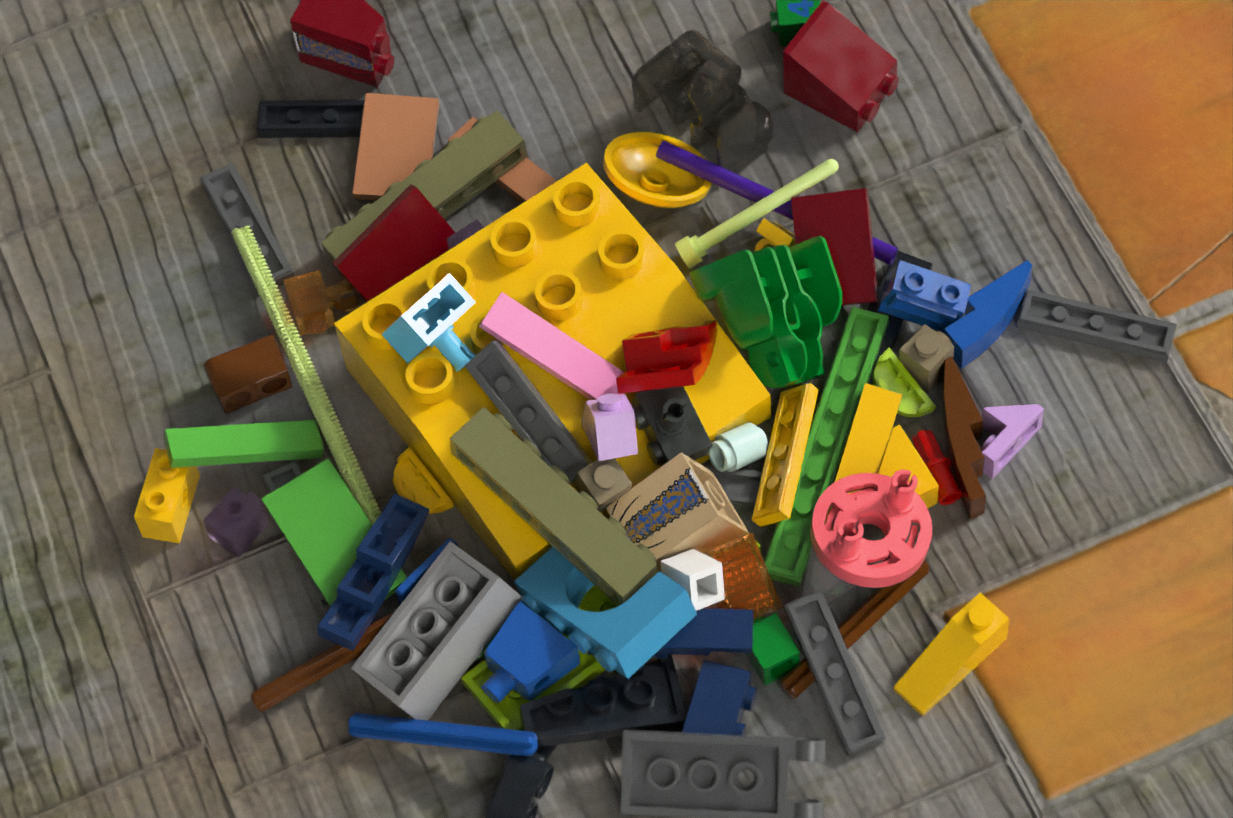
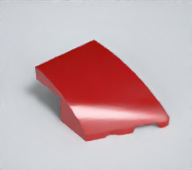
M716 320L705 321L701 326H676L636 333L623 339L622 345L626 372L616 377L618 394L695 385L704 375L713 354L718 330Z

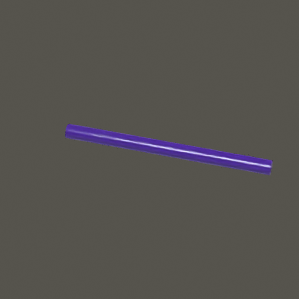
M662 141L658 147L657 158L754 203L775 192L669 142ZM791 200L773 210L793 220ZM872 236L874 258L891 265L898 253V248Z

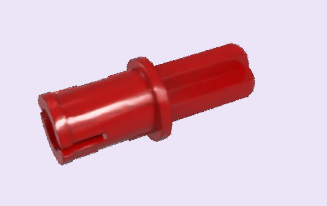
M931 430L917 432L912 437V443L939 485L938 501L940 505H949L956 502L963 494L951 472V460L944 456Z

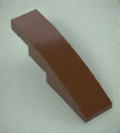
M950 357L945 359L943 380V422L946 448L949 459L952 462L953 476L963 494L961 499L969 518L984 514L986 495L978 480V477L983 476L985 457L976 441L982 439L983 419L953 358Z

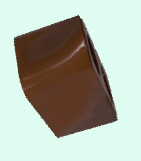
M273 334L210 358L204 363L207 378L225 414L293 387L280 346L278 348Z

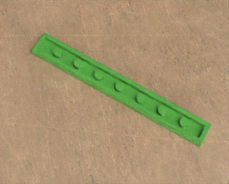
M856 307L851 308L810 427L791 517L777 523L761 570V577L800 587L813 549L810 537L813 511L821 494L835 482L864 385L869 383L889 323L888 315Z

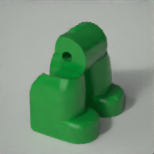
M813 237L791 247L784 244L773 248L767 247L753 253L750 250H741L689 273L698 299L704 302L716 300L730 335L741 349H748L750 368L764 386L781 388L814 380L825 374L822 366L823 352L820 338L822 337V328L835 322L842 306V289L824 237Z

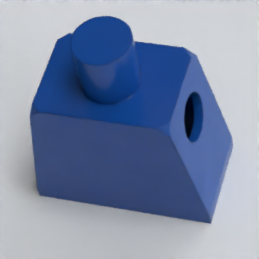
M520 601L485 651L487 666L494 674L481 687L485 694L496 703H500L512 689L526 700H533L580 664L578 647Z

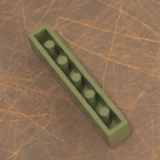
M498 110L489 116L479 118L473 124L471 130L460 138L450 140L439 154L431 160L421 162L414 169L413 173L402 182H395L389 186L384 195L373 204H366L361 207L355 214V217L345 225L332 229L327 234L325 240L321 242L327 259L332 264L410 184L420 190L445 220L527 158L525 140Z
M483 407L450 438L451 454L614 604L619 606L626 602L656 575L657 564L655 563L656 558L653 553L643 544L639 543L636 546L626 537L627 532L625 528L615 518L610 517L607 519L597 510L598 505L589 494L584 491L578 493L568 484L569 478L558 466H548L540 458L541 454L532 442L527 439L521 441L511 432L513 430L511 425L499 413L492 415Z

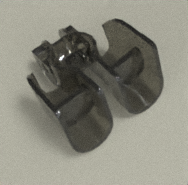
M697 30L686 31L677 37L670 45L663 48L643 64L633 76L634 109L637 112H642L664 95L673 109L674 132L678 136H682L690 129L691 146L696 150H699L712 138L716 139L717 163L729 171L739 175L768 150L773 140L771 114L765 106L752 101L746 90L739 85L742 73L741 67Z

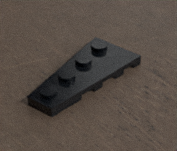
M669 654L668 658H658L656 661L641 666L629 679L622 674L606 679L604 676L589 680L588 685L572 691L567 688L520 705L519 712L523 731L533 732L537 735L538 747L622 737L624 730L669 731L683 729L687 717L672 654Z

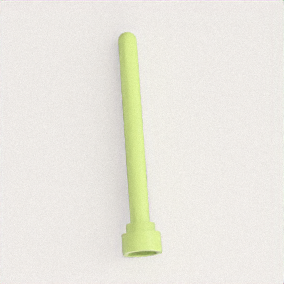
M834 159L826 160L699 238L697 235L691 238L687 235L674 243L685 264L691 269L703 261L702 257L707 255L706 250L791 200V197L798 196L836 173L839 168L837 161Z

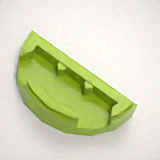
M889 347L876 362L872 374L873 386L902 394L897 411L899 415L904 417H922L932 413L936 405Z

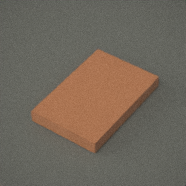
M366 93L352 192L354 199L378 200L384 195L389 186L395 182H402L413 173L414 169L421 162L433 158L439 111L438 98Z

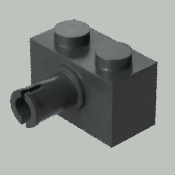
M684 386L646 390L635 394L631 403L635 415V426L638 430H644L650 442L647 444V450L655 465L661 464L663 466L681 452L694 461L709 453L712 443Z

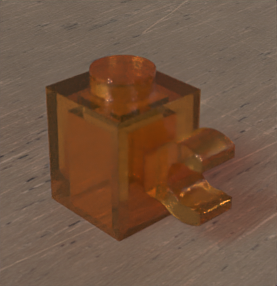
M316 270L284 280L300 336L309 333L318 334L329 327L335 326L331 307H336L346 312L358 307L356 296L341 297L343 294L353 291V287L346 279L340 280L332 286L325 287L320 270Z

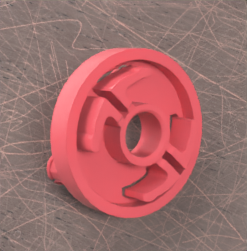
M898 470L892 477L875 473H860L846 476L831 484L821 494L813 511L810 537L815 554L832 574L857 586L880 588L900 583L920 568L930 546L932 521L925 503L915 492L918 483L917 477L913 475L909 482L911 471ZM832 505L833 507L831 508V510H830V512H829V515H828V518H827V522L825 523V526H824V522H825V520H826L827 512H828L830 506ZM863 524H872L879 527L884 533L885 538L877 541L864 539L862 537L864 532ZM882 561L881 563L867 565V563Z

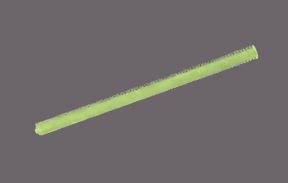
M250 226L235 228L231 232L235 240L234 242L240 251L241 257L260 295V299H262L265 310L269 314L270 321L274 329H276L275 332L281 341L286 356H288L289 363L293 367L295 375H297L296 378L304 391L309 406H311L310 409L313 410L312 413L320 426L330 453H332V457L336 461L335 464L338 465L337 468L342 473L341 477H343V481H345L348 489L373 525L381 514L380 508L375 502L376 499L373 498L374 495L371 494L372 491L366 482L367 480L364 478L365 475L362 474L363 471L360 470L361 467L355 458L356 456L353 454L354 451L351 450L352 447H349L350 443H347L348 439H345L347 436L344 435L345 432L342 431L343 428L338 423L339 420L335 415L336 412L333 411L334 408L331 407L332 404L328 400L329 397L324 392L325 388H322L323 385L320 384V377L317 376L316 369H313L314 365H311L313 362L310 361L311 358L306 353L307 350L303 346L304 342H301L302 338H299L300 334H297V327H294L295 323H292L293 319H290L292 316L289 315L288 308H285L286 304H283L285 301L282 300L283 297L280 296L279 289H276L278 287L275 285L276 281H273L272 274H269L271 271L268 270L269 266H266V260L263 259L264 255H261L260 248H257L259 244H256L257 240H254L255 237H252L254 233H251L252 229H249Z

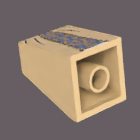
M682 452L606 507L610 516L615 518L625 528L627 532L626 537L636 546L639 543L643 544L653 553L656 558L655 563L657 564L656 574L659 571L661 572L660 561L690 549H695L708 556L750 534L714 473Z

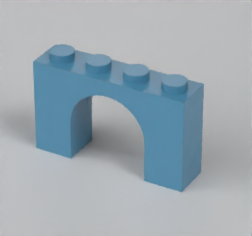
M553 546L514 581L520 595L523 597L522 603L541 616L561 634L564 633L569 636L570 641L578 647L579 651L584 654L587 651L591 652L604 669L609 672L615 669L627 679L697 615L686 589L660 571L631 598L618 607L602 612L583 611L579 609L582 598L594 584Z

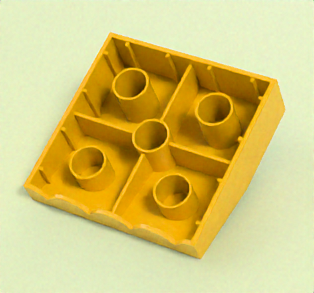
M587 163L334 323L346 369L406 445L412 448L450 497L455 507L514 581L552 546L452 455L450 438L483 407L492 415L496 413L502 415L467 368L464 366L456 372L449 360L435 346L431 348L428 345L407 364L381 334L449 273L476 302L452 324L454 326L452 331L475 355L480 353L492 341L498 340L479 326L501 292L624 373L626 372L622 340L628 336L676 326H701L705 321L715 320L705 304L698 299L696 292L674 262ZM718 322L713 354L704 375L695 385L684 386L711 442L715 441L716 436L742 424L750 422L754 425H759L771 418V396ZM499 340L593 462L596 461L598 458L582 428L581 422L586 401H590V399ZM641 391L624 394L631 404L635 394ZM637 428L638 454L615 458L633 484L631 489L662 467L661 464L655 465L647 450V444L650 442L644 430H638ZM513 429L511 432L521 440V438ZM707 454L695 461L702 464L709 460V455ZM607 509L600 512L607 519L610 518Z

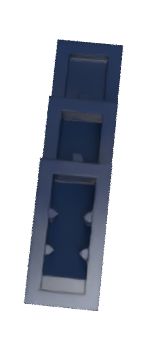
M397 494L392 496L357 548L356 561L337 587V598L318 625V636L352 651L355 649L408 558L429 515V508Z
M697 610V615L651 658H668L669 654L709 656L710 652L751 653L753 649V610ZM587 651V655H594L591 652Z

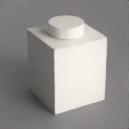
M695 549L687 550L660 561L661 572L686 589L696 611L725 599L721 562Z

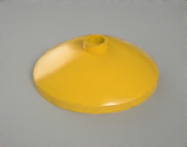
M634 132L621 135L608 144L603 157V167L608 178L621 192L638 202L660 208H680L702 200L711 189V182L656 157L661 142L666 141L705 159L700 152L683 141L658 133Z

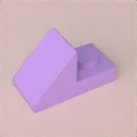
M1038 404L986 407L982 410L983 428L992 434L981 447L985 457L984 474L993 479L1042 427L1043 407Z

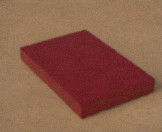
M410 184L332 265L367 303L450 250L461 238L420 190Z
M861 188L791 197L795 245L817 236L825 238L842 289L841 307L877 303L878 291L868 189Z

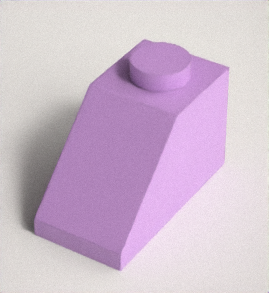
M609 393L599 396L598 399L586 401L581 419L582 428L598 460L602 461L638 454L634 410L626 395Z

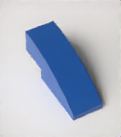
M1028 260L969 296L965 316L944 328V334L954 345L953 360L961 369L984 353L1012 322L1023 303L1026 289L1030 286L1032 264Z

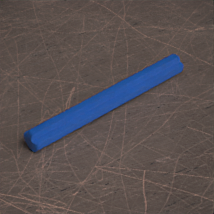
M355 713L348 721L349 734L360 738L521 756H532L538 747L537 735L528 731Z

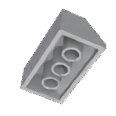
M450 541L351 669L413 718L428 721L523 597L500 577Z

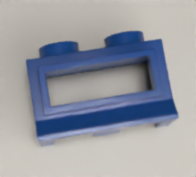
M899 260L885 278L878 311L922 326L926 324L931 329L944 333V328L959 320L965 313L971 284Z

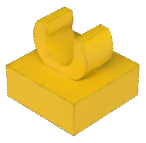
M764 218L756 230L765 238L756 244L755 251L783 244L788 247L795 245V235L777 222Z

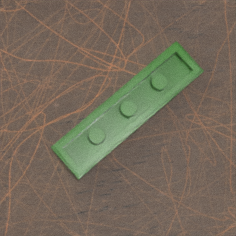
M316 420L165 429L163 436L171 468L322 458L324 452Z

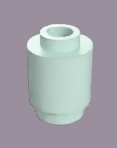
M747 422L716 436L715 441L711 442L712 447L708 455L711 463L718 471L723 472L727 470L733 472L764 458L768 445L767 437L761 428Z

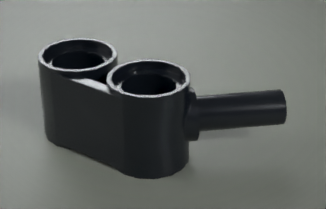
M558 745L537 747V751L532 756L511 754L504 766L500 784L490 800L485 818H536L538 804L533 802V799H541L549 787L553 777L554 766L547 763V760Z

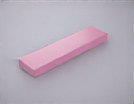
M501 292L479 327L590 400L598 399L599 396L604 394H618L616 377L623 374V371Z

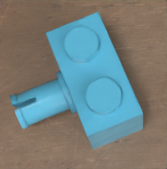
M449 273L381 335L407 364L429 345L431 348L435 346L458 372L476 355L452 331L454 328L452 324L476 302Z

